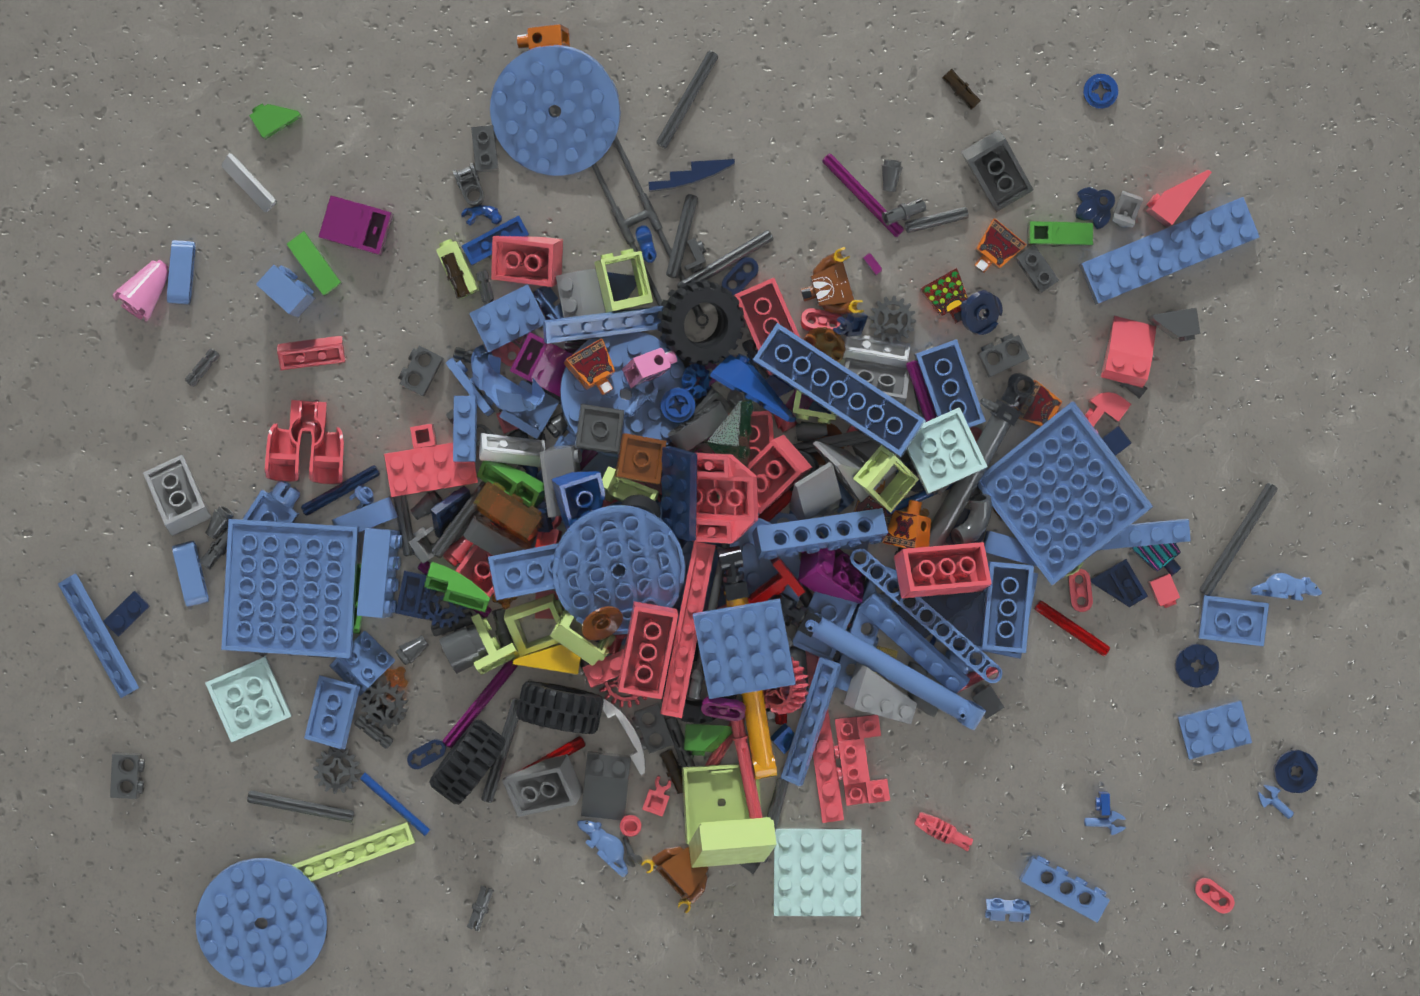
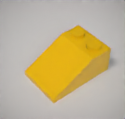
M557 644L516 657L513 660V664L578 674L581 657L562 644Z

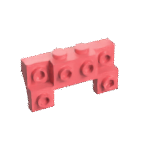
M872 714L834 719L838 743L837 746H834L835 758H840L841 767H837L838 780H843L846 805L890 801L887 778L870 780L864 742V738L881 736L879 716Z

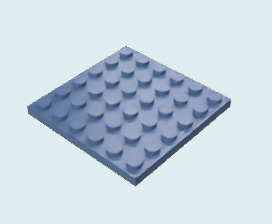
M1074 401L1069 403L987 469L977 485L983 494L991 496L994 509L1051 585L1061 580L1153 508V505Z
M229 519L221 650L352 658L359 527Z

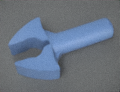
M651 381L638 384L635 387L638 391V397L628 407L625 414L628 417H632L645 401H650L653 404L657 397L658 386H656L652 393L645 395V388Z
M1263 785L1271 792L1272 799L1265 798L1258 792L1261 805L1265 808L1268 804H1272L1287 819H1290L1294 812L1278 799V793L1281 790L1273 786Z
M1111 810V815L1108 818H1085L1084 825L1108 827L1110 834L1114 835L1123 831L1126 827H1117L1111 822H1114L1116 819L1126 820V818L1120 813Z

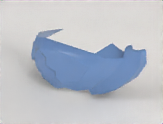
M483 344L475 348L471 356L474 382L479 390H483L487 398L495 403L497 408L509 412L531 411L532 409L535 410L543 402L545 392L534 378L531 394L500 375L501 358L492 356V352L488 353Z

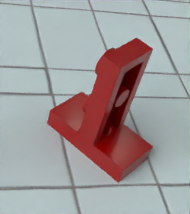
M778 556L770 559L778 573L752 592L748 597V602L751 604L768 601L773 595L782 593L787 584L798 597L805 590Z

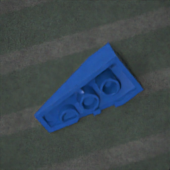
M740 353L738 355L730 354L711 372L710 377L729 389L739 392L743 391L745 392V398L758 404L762 402L764 403L762 405L764 409L787 422H795L796 417L752 364L748 363L750 359Z
M599 471L571 472L551 479L566 531L585 514L603 507L605 489Z

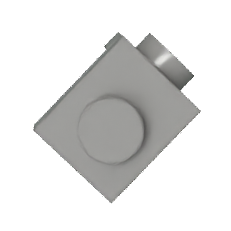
M1122 191L1114 210L1112 221L1120 227L1133 228L1143 198Z
M433 526L427 530L422 527L413 533L415 538L409 541L415 556L422 563L434 557L431 552L432 544L426 537V535L435 530Z

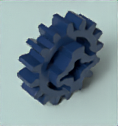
M430 589V593H423L427 599L421 600V603L426 605L421 611L423 613L428 612L425 619L430 620L432 618L433 626L439 622L442 629L445 624L452 628V622L455 621L457 624H460L458 618L460 616L466 617L463 610L468 609V607L459 605L458 608L451 602H448L450 605L448 609L444 608L441 610L440 602H445L443 600L444 595H435L440 591ZM431 602H433V603L435 604V607H436V611L434 612L435 614H433L432 611H431V607H430V603H431ZM446 614H454V616L449 619H442Z

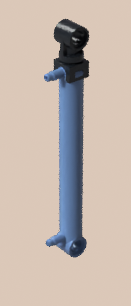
M782 592L775 596L774 600H781L785 622L789 617L792 619L791 624L795 627L798 625L800 632L809 637L817 638L868 667L877 674L956 718L957 721L967 728L975 730L986 713V710L980 705L962 698L835 625L810 607L807 609L801 605L800 608H797V601Z

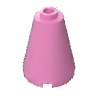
M152 260L118 288L112 295L113 299L116 302L120 299L123 302L121 306L140 320L144 317L145 322H147L169 277V271L167 270L169 267L161 260L157 262Z

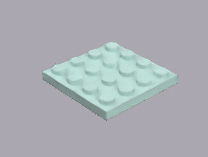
M776 828L777 845L774 847V916H861V829Z

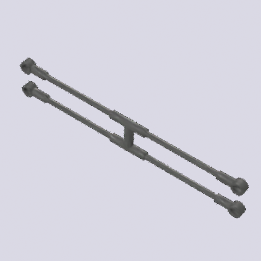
M616 135L613 142L638 191V197L644 211L625 219L619 206H616L597 164L592 165V168L610 203L616 222L634 252H638L634 243L635 239L629 227L649 218L654 231H657L670 258L672 250L662 231L663 227ZM645 266L650 289L658 305L661 306L662 299ZM680 268L678 277L680 281H683L685 277ZM697 304L692 310L696 316V323L703 327L708 324L709 318L704 314L700 305ZM700 316L706 317V323L700 324L698 318Z

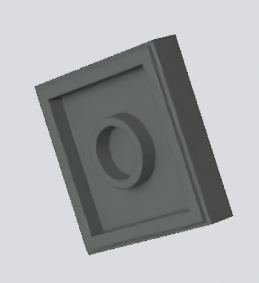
M581 404L575 448L619 454L624 410Z

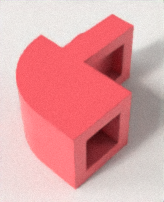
M1100 393L1088 401L1095 408H1089L1085 413V417L1093 427L1103 413L1114 421L1119 422L1131 406V403L1115 393Z

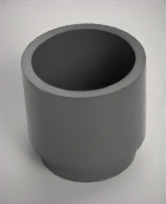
M475 625L469 628L464 626L439 639L444 653L456 674L474 666V662L488 655Z

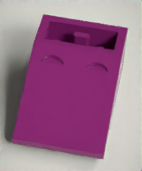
M330 196L318 237L381 256L394 214L361 203Z
M529 332L510 372L530 382H533L534 378L540 387L560 397L561 380L566 368L564 362L573 354L552 343L547 344L543 338Z
M823 548L818 552L810 554L807 551L801 553L798 576L800 583L814 592L859 604L863 603L866 576L851 563L848 554L840 549L828 550V548Z

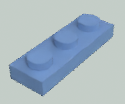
M453 358L448 360L446 365L469 395L477 396V405L488 417L495 412L491 407L494 404L493 401L487 398L486 394H481L473 377L470 379L465 373L468 369L461 360L457 362Z
M454 396L453 462H476L477 396Z

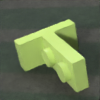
M608 466L602 478L605 500L612 502L613 499L623 502L629 496L644 495L656 501L659 495L657 490L629 479L615 477L616 469Z
M479 613L471 617L489 654L474 662L476 670L481 675L520 656L513 643L501 648L496 636L492 638L489 632L492 627L487 618L483 619Z

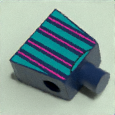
M1176 543L1129 547L1132 552L1154 571L1158 572L1164 567L1173 576L1181 569L1174 559L1181 553Z

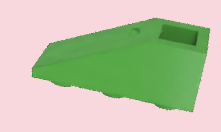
M1030 221L1028 223L1027 245H1093V223Z

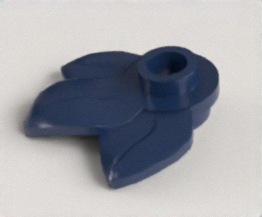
M1092 187L1083 188L1077 193L1082 203L1077 208L1076 218L1080 220L1093 219L1095 228L1101 229L1111 219L1110 209L1115 204V196L1106 189L1098 191ZM1106 197L1108 199V203L1102 204L1100 202V198Z

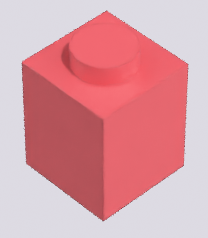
M434 424L410 427L414 449L437 445Z
M1169 573L1148 581L1158 606L1163 605L1164 608L1176 604V599H1179L1180 596Z

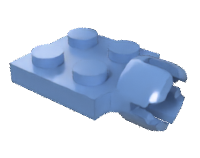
M279 481L271 492L260 491L242 520L294 523L299 515L294 510V504L300 497V492L295 487L291 488V484Z

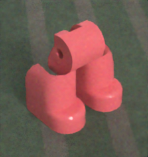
M291 400L289 430L280 429L278 424L274 423L268 434L265 458V475L267 479L285 482L299 480L300 445L303 433L312 435L309 467L310 481L319 484H340L343 482V433L339 427H336V432H325L327 402Z

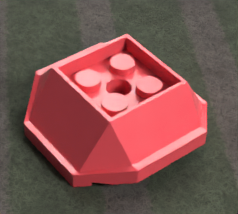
M697 453L696 540L693 542L732 544L758 521L757 476L732 454Z

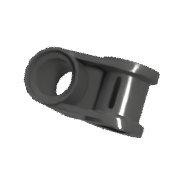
M470 163L469 167L458 171L456 169L453 170L456 182L466 202L473 207L481 205L484 202L485 196L474 164ZM476 190L480 192L478 200H469L468 196L471 191Z

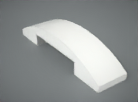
M602 697L604 701L603 711L607 718L615 714L637 750L630 754V757L641 775L644 774V750L635 727L619 707Z

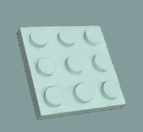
M960 407L924 423L907 448V453L927 494L988 467Z
M266 656L205 682L231 742L292 716Z

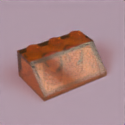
M487 481L473 502L476 511L531 546L544 521L543 517L540 516L542 512L533 506L528 508L522 504L523 500L517 495L512 494L510 496L505 493V488L499 483L494 482L492 484Z

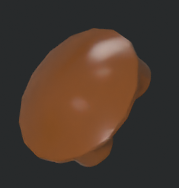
M817 327L805 335L804 340L827 356L837 362L843 359L846 350L845 342L841 335L834 332L833 329Z

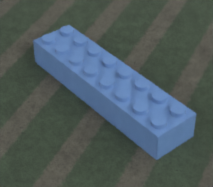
M1241 197L1079 264L1096 305L1257 239L1260 236L1244 197Z
M778 323L753 358L755 363L900 458L925 423L924 418Z

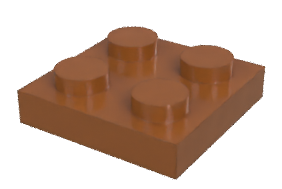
M623 433L615 477L659 485L662 473V447H666L667 441Z

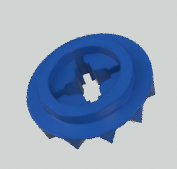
M1106 74L1091 76L1084 86L1083 94L1085 100L1095 108L1103 109L1111 106L1118 97L1116 81ZM1099 82H1101L1103 89L1110 90V92L1103 94L1102 101L1099 94L1092 93V91L1098 89Z
M689 365L682 375V388L687 390L694 399L707 396V390L711 389L709 386V382L712 380L709 378L710 371L705 369V365ZM696 377H701L699 380V385H695L697 381Z
M673 388L667 391L660 401L661 412L665 419L673 423L687 421L695 411L693 396L682 388ZM675 398L678 403L685 404L680 408V414L677 409L670 408L674 405Z

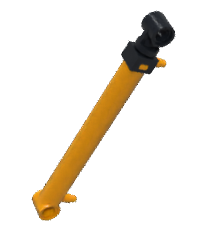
M740 546L717 549L721 571L726 570V573L722 575V586L727 608L749 604L744 572L739 571V568L743 567ZM763 690L742 693V702L746 707L745 720L755 780L777 776Z

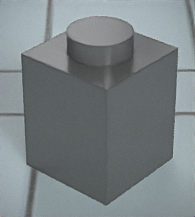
M983 683L973 689L974 694L971 695V698L976 704L986 710L983 716L985 719L1005 708L991 685L985 686Z

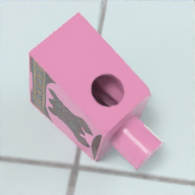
M662 348L633 358L622 368V371L632 389L638 384L663 375L671 368V364L677 362V357L672 350L665 353Z

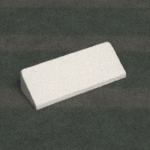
M229 153L222 163V168L264 212H268L277 203V200L232 153Z
M866 335L846 336V350L843 359L847 357L906 368L911 343L894 340L892 343H889L888 339L881 341V338Z
M481 433L479 459L541 467L539 452L545 450V441Z

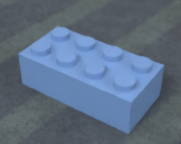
M273 265L256 284L288 314L298 318L316 299L312 295L314 291L306 283L299 280L296 281L298 276L282 265L279 267Z
M957 339L914 354L937 417L960 407L969 427L986 422Z
M365 528L357 616L387 618L392 617L393 613L396 612L397 601L394 600V594L399 586L396 573L401 565V558L398 557V552L403 544V536L400 535V530Z
M988 561L992 585L985 589L980 648L1026 653L1034 566Z

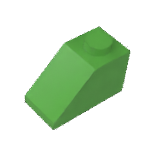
M263 103L253 108V113L249 115L265 140L302 117L299 111L271 104L264 106Z
M686 724L684 750L692 751V755L705 756V752H714L733 733L732 727Z

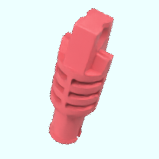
M920 812L914 822L917 827L928 835L946 844L953 843L965 851H968L969 845L971 846L973 843L972 838L957 832L955 826L935 816Z

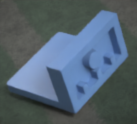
M521 380L518 386L532 394V385ZM545 393L543 402L535 410L520 412L503 410L499 417L538 439L559 401Z
M363 631L353 641L352 658L337 657L329 666L345 682L359 685L358 695L361 696L395 662V659L366 631Z

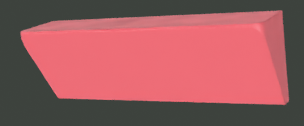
M342 336L277 345L281 370L346 361Z

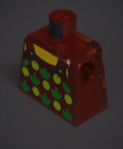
M957 268L919 289L941 317L950 313L955 323L962 320L960 306L968 297Z

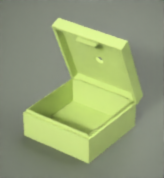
M739 763L682 767L686 844H689L691 868L764 862L777 845L774 820H771V817L750 819ZM756 779L755 781L760 801V782L759 779ZM719 799H725L724 806H718L717 802Z

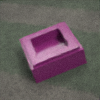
M871 253L862 258L875 276L882 271L881 266Z

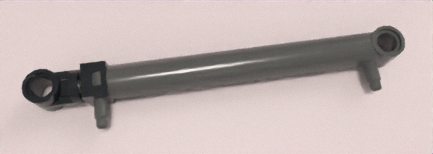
M1015 373L1010 376L1008 387L1001 398L1006 404L999 400H996L995 403L985 398L980 400V404L989 409L992 414L976 442L987 466L990 464L1010 426L1015 425L1021 412L1013 407L1020 409L1025 399L1034 391V381L1027 375ZM1024 380L1025 385L1023 389L1018 390V383ZM987 468L953 483L931 522L929 547L943 546Z

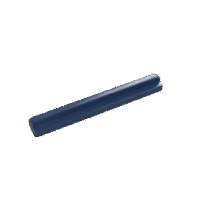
M373 465L303 504L301 509L308 516L353 491L359 485L361 486L380 475V472Z

